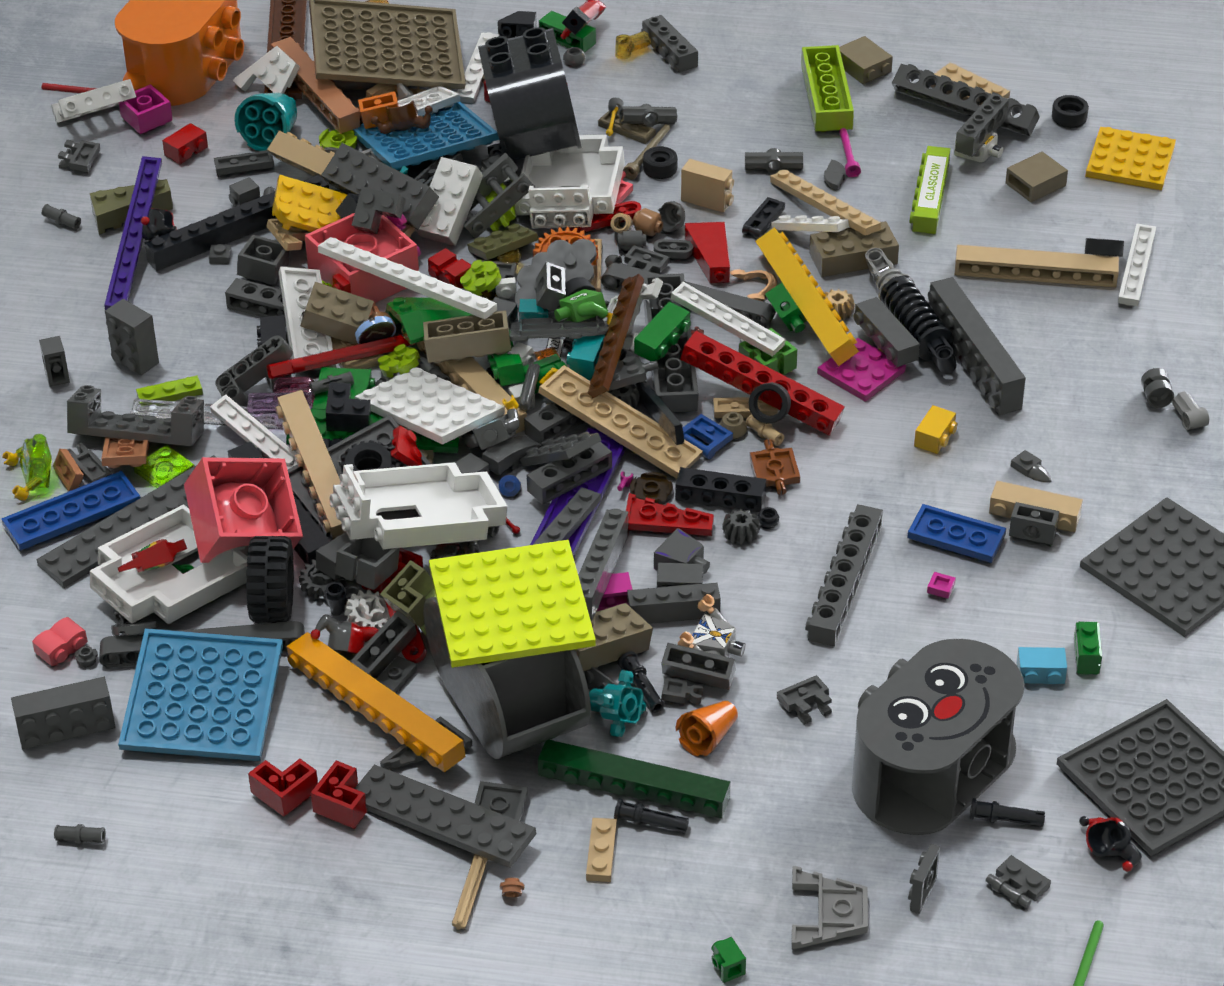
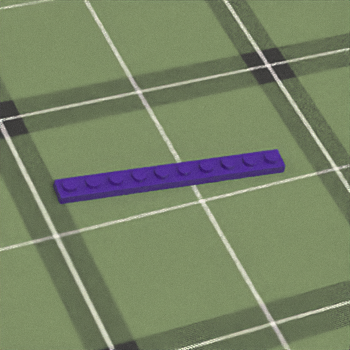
M142 156L104 304L105 310L121 299L126 301L129 299L143 242V224L141 219L144 216L147 217L149 208L152 206L162 166V158Z

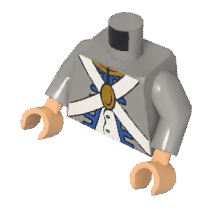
M706 594L703 600L698 603V609L703 612L707 611L708 614L703 615L693 635L689 632L681 634L678 645L729 657L730 653L742 657L746 644L736 641V628L720 614L717 608L712 607L714 605V598Z

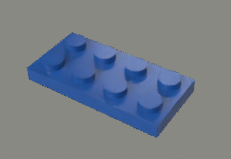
M922 504L908 530L907 538L992 563L1006 535L1007 528Z

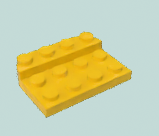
M279 175L272 215L276 216L283 224L282 228L286 230L293 226L313 232L341 219L335 210L348 194Z

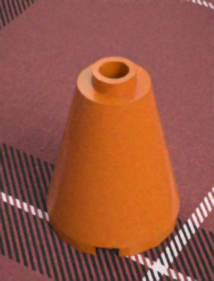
M722 701L684 713L679 717L675 726L676 731L679 730L681 736L679 738L680 744L694 756H708L738 718V712L731 702Z

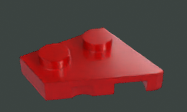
M402 426L393 430L394 439L392 440V445L395 449L391 451V456L407 466L423 465L421 460L422 454L417 448L415 434Z

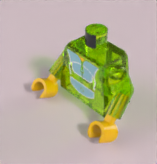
M36 434L31 439H25L23 446L18 448L15 454L8 451L3 453L2 458L7 459L4 464L14 467L19 461L26 486L24 488L17 485L12 490L14 498L25 501L30 490L49 488L52 456L44 435Z

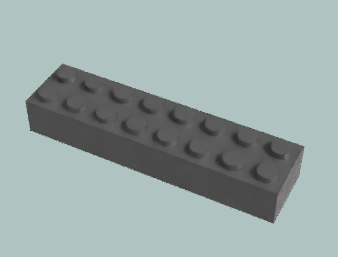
M684 273L643 275V284L649 285L653 283L652 280L655 278L663 281L658 298L643 299L646 326L668 302L688 310V308L671 299V293L682 282H685ZM691 328L679 337L678 342L668 349L663 358L661 357L657 361L659 369L651 371L653 390L671 412L698 411L699 393L696 369L694 366L681 360L684 345L691 337Z
M953 277L930 282V291L928 292L929 305L935 314L938 315L940 321L943 322L945 328L952 333L953 344L951 347L953 348L954 355L958 356L963 368L967 369L973 382L977 383L982 395L986 396L990 406L996 410L998 415L1022 410L1026 380L1024 374Z

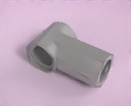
M1184 391L1178 393L1173 398L1172 404L1181 415L1182 424L1186 430L1209 425L1208 411L1204 407L1199 408L1189 394Z

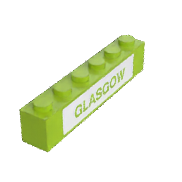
M927 146L926 153H922L917 188H915L909 223L913 224L912 232L936 234L951 148Z

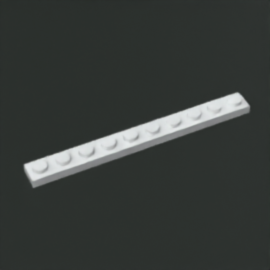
M330 237L318 245V253L482 319H486L497 311V303L487 298H482L469 291L457 288L452 284H447L434 277L407 268L402 264H397L369 251L357 248L354 245L339 241L336 238Z

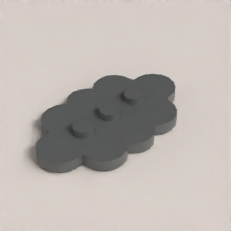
M580 239L571 245L565 240H556L548 246L547 252L537 253L532 258L531 265L524 266L517 274L520 289H518L514 298L518 309L520 299H536V278L546 262L565 268V283L576 277L585 278L591 283L595 275L591 263L597 255L594 243L587 239Z

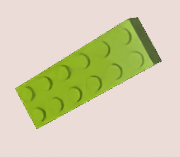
M839 45L802 47L801 68L815 131L826 132L842 128L852 130L854 109Z

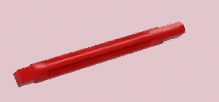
M398 335L268 364L266 368L268 377L273 379L392 352L398 345L405 344L410 346L416 343L410 344L404 336Z

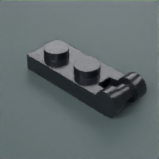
M767 197L745 222L742 233L754 235L755 238L759 239L771 226V222L775 221L784 211L785 202Z

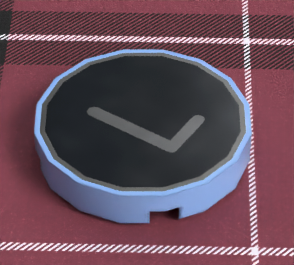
M377 316L371 322L369 320L365 321L355 332L357 343L362 344L392 337L396 331V326L392 319L387 316Z

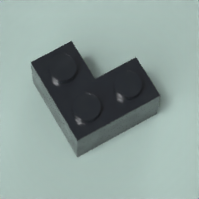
M329 382L326 406V431L358 432L370 426L371 400L351 399V383Z

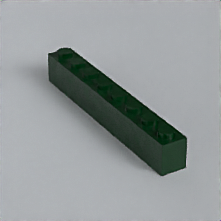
M554 740L545 742L538 757L539 776L603 790L617 795L633 797L638 800L650 801L664 806L667 805L685 811L701 813L707 816L723 818L730 799L731 781Z

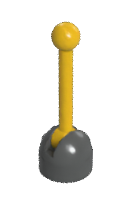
M614 97L609 100L608 109L612 112L609 129L606 130L607 136L613 135L612 128L615 115L619 113V109L624 105L620 98Z

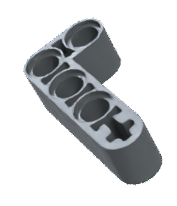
M273 336L219 375L215 385L222 397L227 395L245 410L249 405V398L245 392L268 376L266 368L268 364L289 360L293 355V350L281 336Z

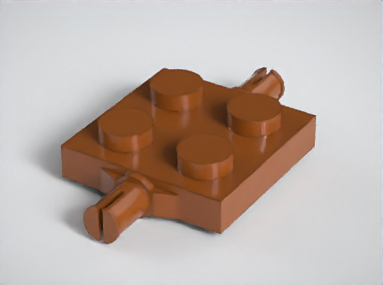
M768 439L764 441V450L750 452V462L754 477L766 479V487L776 486L777 493L781 495L782 491V495L786 493V484L800 483V473L792 448H774L773 441L769 439L768 443Z

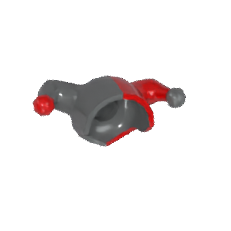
M324 614L318 621L316 628L311 631V638L319 639L320 632L326 629L330 633L328 646L331 649L357 654L379 629L370 626H359L350 621L339 622L330 615Z

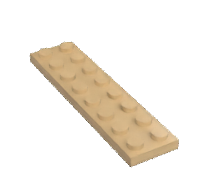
M565 365L539 387L538 393L676 479L680 467L690 468L702 456L703 451L685 439L684 444L676 445L659 423L609 392L592 398L588 394L590 381Z

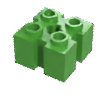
M773 328L768 329V330L774 332L775 334L781 336V335H780L779 333H777ZM746 341L739 343V353L780 374L785 375L797 368L798 349L788 341H785V345L773 357Z

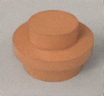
M506 878L505 882L500 883V890H502V895L505 897H519L525 888L524 883L520 882L518 878Z

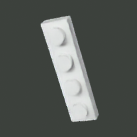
M790 215L779 216L778 220L771 222L772 228L775 227L776 230L840 232L849 228L848 219H840L839 216L824 219L823 216L807 218V216L801 215L791 218Z

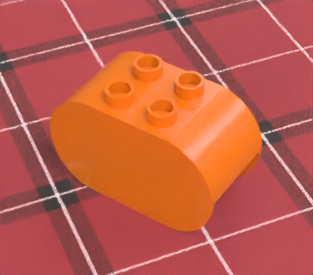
M129 0L115 17V28L122 37L127 69L123 81L131 79L134 91L151 84L170 101L171 106L186 104L204 96L217 80L222 81L225 78L227 68L234 60L239 61L243 55L244 41L241 39L240 30L241 12L238 8L237 0Z

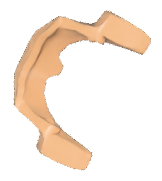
M737 269L730 272L732 276L743 279V281L760 277L762 280L768 279V284L762 291L747 296L751 299L763 302L766 298L765 293L777 286L776 277L767 271L745 272L744 270Z

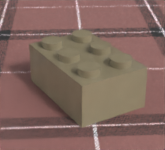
M315 282L300 326L358 345L355 332L361 324L368 321L374 301Z

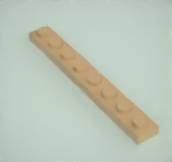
M780 170L778 173L770 175V182L831 217L839 216L840 219H848L849 227L865 236L881 230V222L792 174L788 170Z

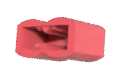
M65 617L56 622L51 629L37 635L33 639L32 644L34 652L49 665L55 666L64 662L69 654L75 653L85 646L88 640L86 631L72 619Z

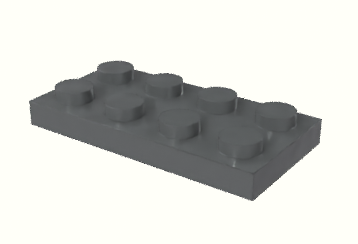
M584 432L578 436L577 434L568 437L562 436L555 440L550 438L542 442V447H534L527 450L526 455L519 460L524 467L570 459L600 442L601 438L598 433L589 434V432Z

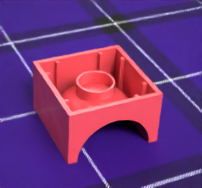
M353 213L305 235L308 269L320 270L322 284L332 287V276L340 273L350 282L351 294L372 300L375 303L407 288L318 253V245L330 237L336 238L344 243L354 245L357 248L419 271L417 244L384 215L381 217L377 234L360 231L353 227L352 222L355 214Z
M202 457L184 483L201 563H209L214 557L225 551L249 546L250 539L255 536H286L291 539L293 549L303 537L285 459Z

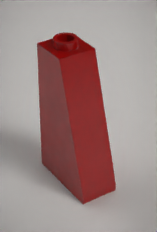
M725 222L685 223V240L692 243L693 256L709 283L730 282V263Z

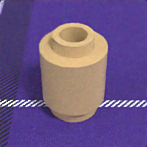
M618 213L612 217L611 227L617 233L631 231L633 220L629 215ZM625 220L626 224L622 228L620 226L621 221Z

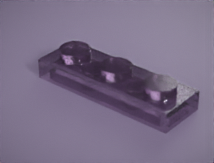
M303 392L309 408L312 409V392ZM249 393L248 413H276L275 407L278 406L277 397L290 393Z

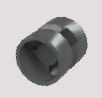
M1160 368L1146 371L1141 377V383L1148 404L1155 408L1169 405L1173 401L1174 392L1167 372Z

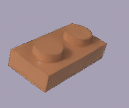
M59 449L52 467L67 490L72 491L79 487L84 474L67 449Z

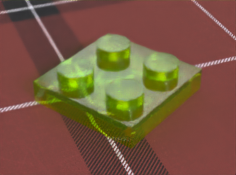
M165 445L149 455L146 464L134 467V472L155 488H158L195 465L170 446Z

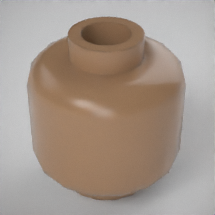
M644 208L637 211L634 215L633 225L635 230H642V234H646L649 237H653L656 233L661 232L663 222L659 213Z

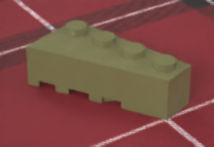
M167 179L158 180L151 208L168 211L173 209L171 190ZM135 185L90 193L92 212L99 235L106 233L105 229L111 227L117 229L122 227V223H125Z

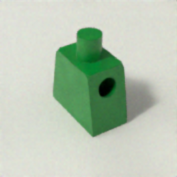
M782 282L765 293L775 311L790 331L794 330L796 333H799L805 329L804 323L807 319ZM787 302L786 305L781 306L782 303Z

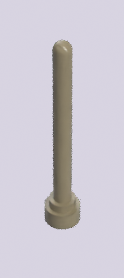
M665 124L634 162L628 163L624 167L623 171L626 173L627 179L634 180L638 176L640 166L643 163L644 153L660 143L670 130L668 124Z

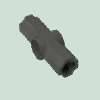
M650 104L621 106L618 113L621 124H644L647 127H653L656 124H675L678 117L675 107H652Z
M771 148L766 152H745V169H766L773 174L778 173L782 169H803V152H781L777 148Z

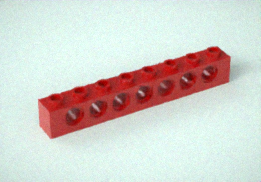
M695 331L684 345L681 360L749 395L756 387L764 383L773 382L782 385L788 391L791 398V407L788 415L829 436L841 419L845 406L698 331ZM769 390L759 396V400L781 410L782 399L776 392Z

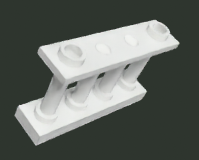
M131 79L60 99L58 103L52 104L51 108L56 123L118 106L119 102L136 98Z

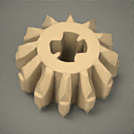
M830 289V292H824L826 297L823 299H829L834 306L831 310L835 309L842 318L841 320L844 321L845 318H851V314L855 309L852 294H848L847 290L840 291L839 289L837 291Z

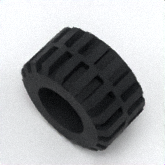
M369 440L368 443L361 441L359 445L356 443L351 445L352 449L348 448L345 451V455H342L341 458L342 474L343 466L350 464L353 465V471H361L366 468H396V458L391 456L390 448L387 445L383 447L381 442L374 443L373 440Z

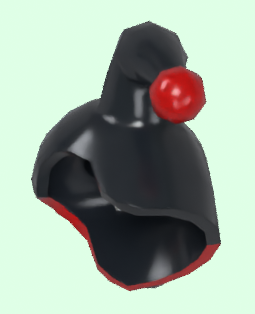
M149 208L147 217L144 216L141 219L143 224L142 238L145 240H151L177 230L173 222V214L168 210Z
M1086 816L1080 817L1079 823L1081 826L1089 825L1086 831V842L1094 855L1099 857L1121 856L1127 860L1122 865L1123 870L1126 872L1132 871V868L1140 863L1142 855L1130 842L1131 832L1125 822L1114 817L1107 819L1101 817L1090 819Z

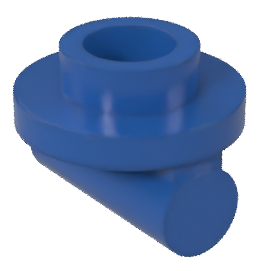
M506 475L499 481V490L505 496H514L521 490V482L513 475Z

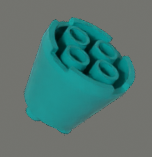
M264 93L249 96L242 101L235 112L234 121L237 133L240 132L243 139L248 143L247 145L252 149L258 151L267 150L278 131L283 133L291 131L297 119L296 102L292 97L283 93Z

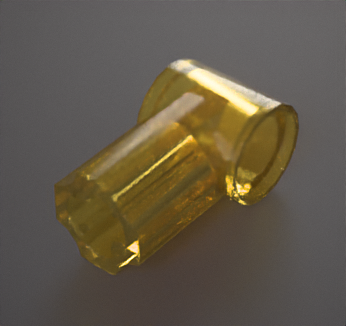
M642 31L631 36L625 34L618 35L615 43V56L620 59H627L631 57V52L649 46L651 40L648 33Z

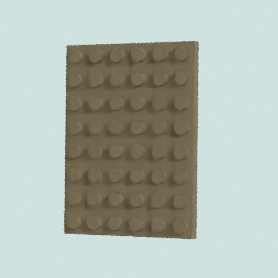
M309 0L316 79L395 85L402 83L408 86H441L448 89H465L466 82L456 9L350 0Z

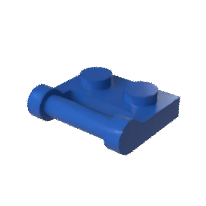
M700 414L683 427L684 439L701 449L703 456L707 459H712L719 449L733 440V433L703 414ZM690 434H694L698 438L707 442L709 445L706 446L702 442L690 436Z

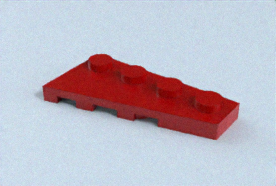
M628 494L626 511L629 512L628 530L673 533L678 528L686 534L712 536L714 514L690 508L682 510L671 503L662 505L655 503V499L646 497L645 500L636 498L635 494Z

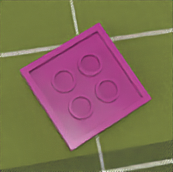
M856 338L857 343L854 345L859 351L857 354L840 366L831 357L818 367L817 374L866 402L903 374L906 370V365L896 367L891 360L887 359L884 352Z

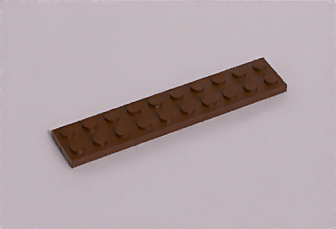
M270 0L267 53L271 50V43L289 37L296 43H299L301 49L305 52L307 0ZM292 82L290 88L287 87L284 94L292 97L294 100L302 99V91ZM266 85L264 86V93H273Z

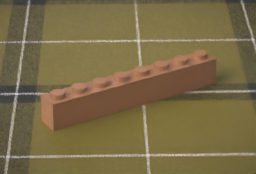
M291 37L271 43V50L278 46L300 66L293 80L294 84L340 134L360 127V110L352 104L349 98H346L341 89L335 86L333 80L316 79L314 61L311 60L307 52L301 49L299 43H296Z

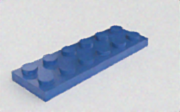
M119 471L1 518L2 525L21 551L118 512L141 499V497L125 474Z

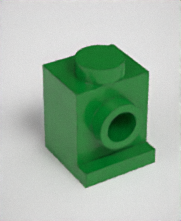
M732 937L716 941L712 945V963L717 970L720 969L721 981L723 983L746 974V957Z

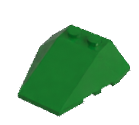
M397 297L392 302L387 303L385 311L390 315L395 324L401 323L404 338L410 344L424 341L423 322L472 315L433 298Z

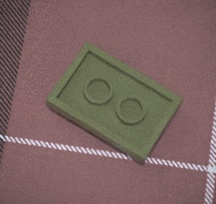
M512 224L503 231H494L490 236L476 238L474 242L467 244L469 252L489 260L537 241L538 235L537 232L519 224Z

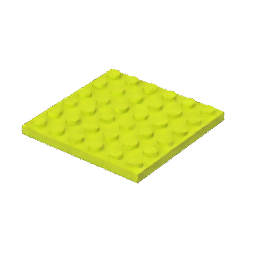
M569 540L429 560L430 572L452 668L596 646L594 631Z

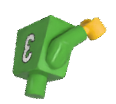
M587 289L559 301L561 308L554 310L557 321L581 322L599 316L602 319L608 317L606 324L609 325L613 313L608 312L603 293Z

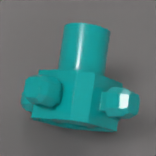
M621 670L619 673V685L607 684L603 689L595 688L589 692L591 711L599 712L602 719L613 720L610 733L611 736L623 737L626 728L625 723L636 724L647 707L643 701L644 695L642 690L631 687L633 672Z

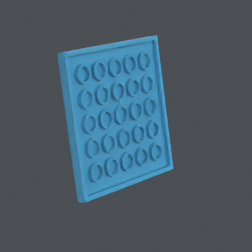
M462 102L454 103L452 107H444L438 109L436 113H431V123L427 129L413 127L407 131L396 130L388 134H382L377 127L365 129L364 124L353 129L354 135L357 136V139L368 149L371 148L377 158L385 165L397 171L401 170L402 166L419 165L422 161L437 160L440 156L455 155L458 151L472 150L475 146L490 145L493 141L499 140L497 131Z
M145 628L118 743L119 750L261 761L283 649V640Z

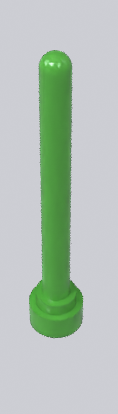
M1100 920L1094 922L1073 986H1084L1104 927L1103 922Z

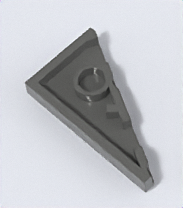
M440 716L435 720L461 738L464 742V749L473 746L470 737ZM403 744L382 759L380 767L390 770L426 759L416 755L412 749Z

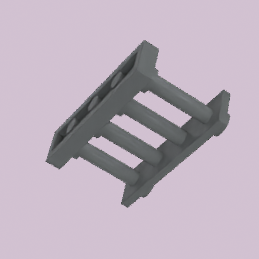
M506 153L482 173L483 178L470 211L478 203L483 209L475 216L469 211L467 216L468 222L464 225L475 239L529 192V186H534L524 173L518 177L515 173L518 166ZM509 177L512 183L503 189L500 184ZM494 190L497 196L489 203L485 197Z

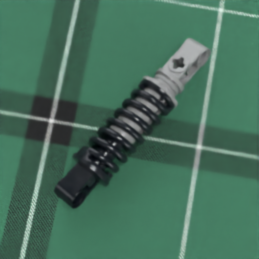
M880 248L869 249L865 257L869 272L873 275L879 289V300L884 303L887 309L920 344L919 357L921 359L932 360L942 373L953 372L957 367L953 348L951 347L953 335L950 330L945 328L943 322L940 321L938 315L935 314L920 290L916 288L913 279L908 274L895 269L893 263L889 261Z

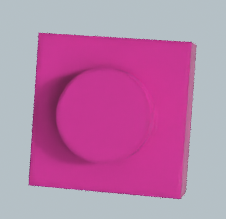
M934 572L927 586V593L949 599L956 577Z

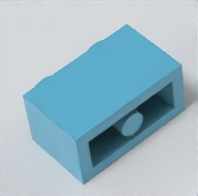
M1018 647L1016 664L1022 673L1024 683L1065 684L1067 674L1065 648Z

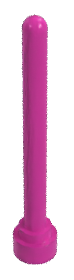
M842 128L839 132L847 160L845 172L848 177H858L861 173L859 163L854 160L847 129Z

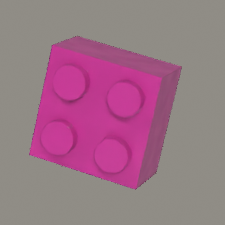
M151 84L136 90V98L119 102L121 117L139 134L148 132L173 120L170 101Z

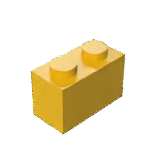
M932 405L915 430L914 446L938 454L942 447H946L950 435H954L957 430L958 423L955 422L956 413Z

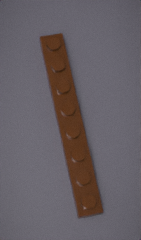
M640 274L632 278L628 277L622 283V289L617 298L618 301L613 310L611 322L608 325L607 335L604 338V344L590 381L588 394L592 398L609 391L644 282V278Z

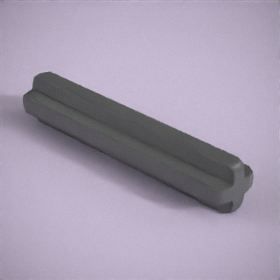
M538 363L529 364L518 402L520 410L524 409L527 411L530 408L540 373V365Z

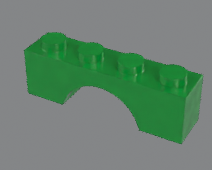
M510 341V342H511V349H512V348L514 347V345H513V341ZM509 351L505 354H486L490 369L493 371L494 380L498 379L500 386L525 381L523 363L519 354H508Z

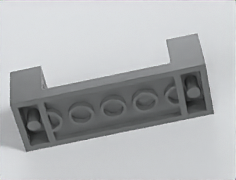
M91 385L81 386L67 400V433L193 446L204 432V400L197 399L195 396L182 398L171 411V418L156 419L155 416L137 417L131 413L118 415L112 411L101 413V389L94 388Z

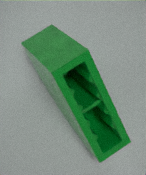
M321 367L319 380L326 379L329 375L337 376L349 371L352 373L354 384L351 385V399H355L356 395L363 393L367 389L374 388L376 385L375 378H372L371 369ZM328 391L315 395L312 409L326 410Z

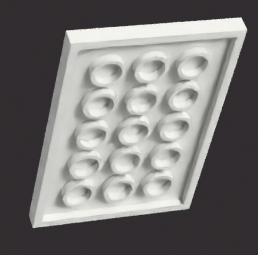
M412 368L408 373L397 375L395 378L382 382L378 386L367 389L355 396V399L371 400L372 412L383 417L391 415L396 423L440 444H445L505 414V406L437 377L435 374L428 373L421 368Z

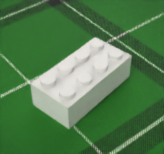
M441 157L430 184V188L439 196V199L419 230L415 229L420 237L456 246L483 178V174L477 166Z

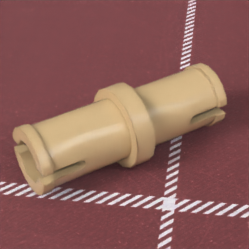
M752 414L747 418L746 425L756 431L759 437L771 439L775 446L782 444L784 434L774 429L771 423L759 422Z

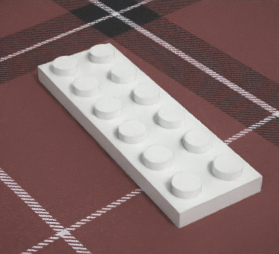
M280 267L278 273L289 345L293 350L291 359L333 350L331 336L300 326L314 283L322 284L320 270ZM331 365V366H327V367L335 368V365Z

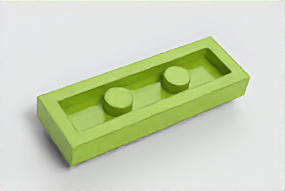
M198 375L138 388L136 393L141 408L181 400L186 396L203 395V390Z

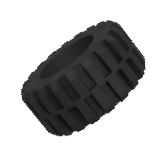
M255 536L250 539L246 570V596L248 616L255 623L287 622L291 618L294 592V558L292 541L286 536Z

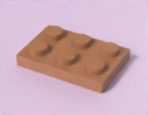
M105 437L101 458L102 466L118 468L121 465L139 467L146 464L149 448L148 440L137 441Z

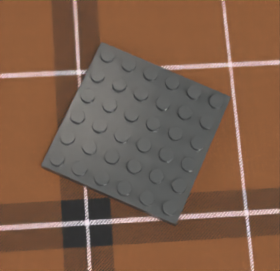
M1168 497L1080 561L1082 569L1184 637L1224 607V533Z
M1168 699L1057 758L1056 764L1110 817L1119 818L1126 823L1130 829L1131 837L1150 856L1157 854L1224 816V751Z

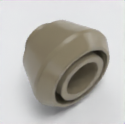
M737 412L725 414L719 425L733 433V439H738L747 432L746 422L743 416Z

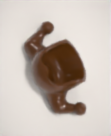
M414 101L395 108L386 106L388 116L386 123L380 122L377 116L372 117L371 123L375 124L382 134H388L396 130L407 131L413 127L427 129L431 123L433 109L431 106H426V114L424 117L418 115Z

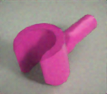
M621 472V483L617 487L618 491H622L624 487H630L633 473H631V476L625 477V472Z

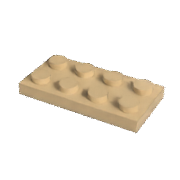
M953 63L947 64L935 73V75L940 77L941 75L947 76L955 82H965L973 88L980 87L985 92L991 94L995 92L1008 99L1010 97L1009 90ZM953 90L946 92V94L952 93ZM966 96L962 100H967L970 96Z

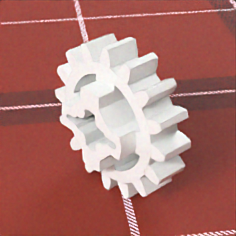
M359 590L357 595H351L345 606L344 615L348 616L347 621L356 623L359 626L376 627L380 630L390 619L383 597H379L378 591L374 595L371 594L370 590H367L366 594Z

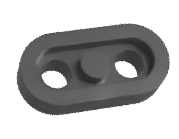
M660 239L654 243V252L669 256V258L687 259L693 255V245L687 240Z

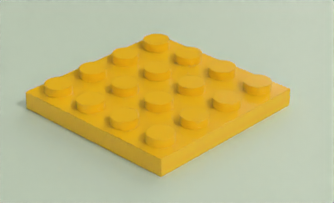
M1100 126L1085 177L1162 190L1174 152L1176 139Z

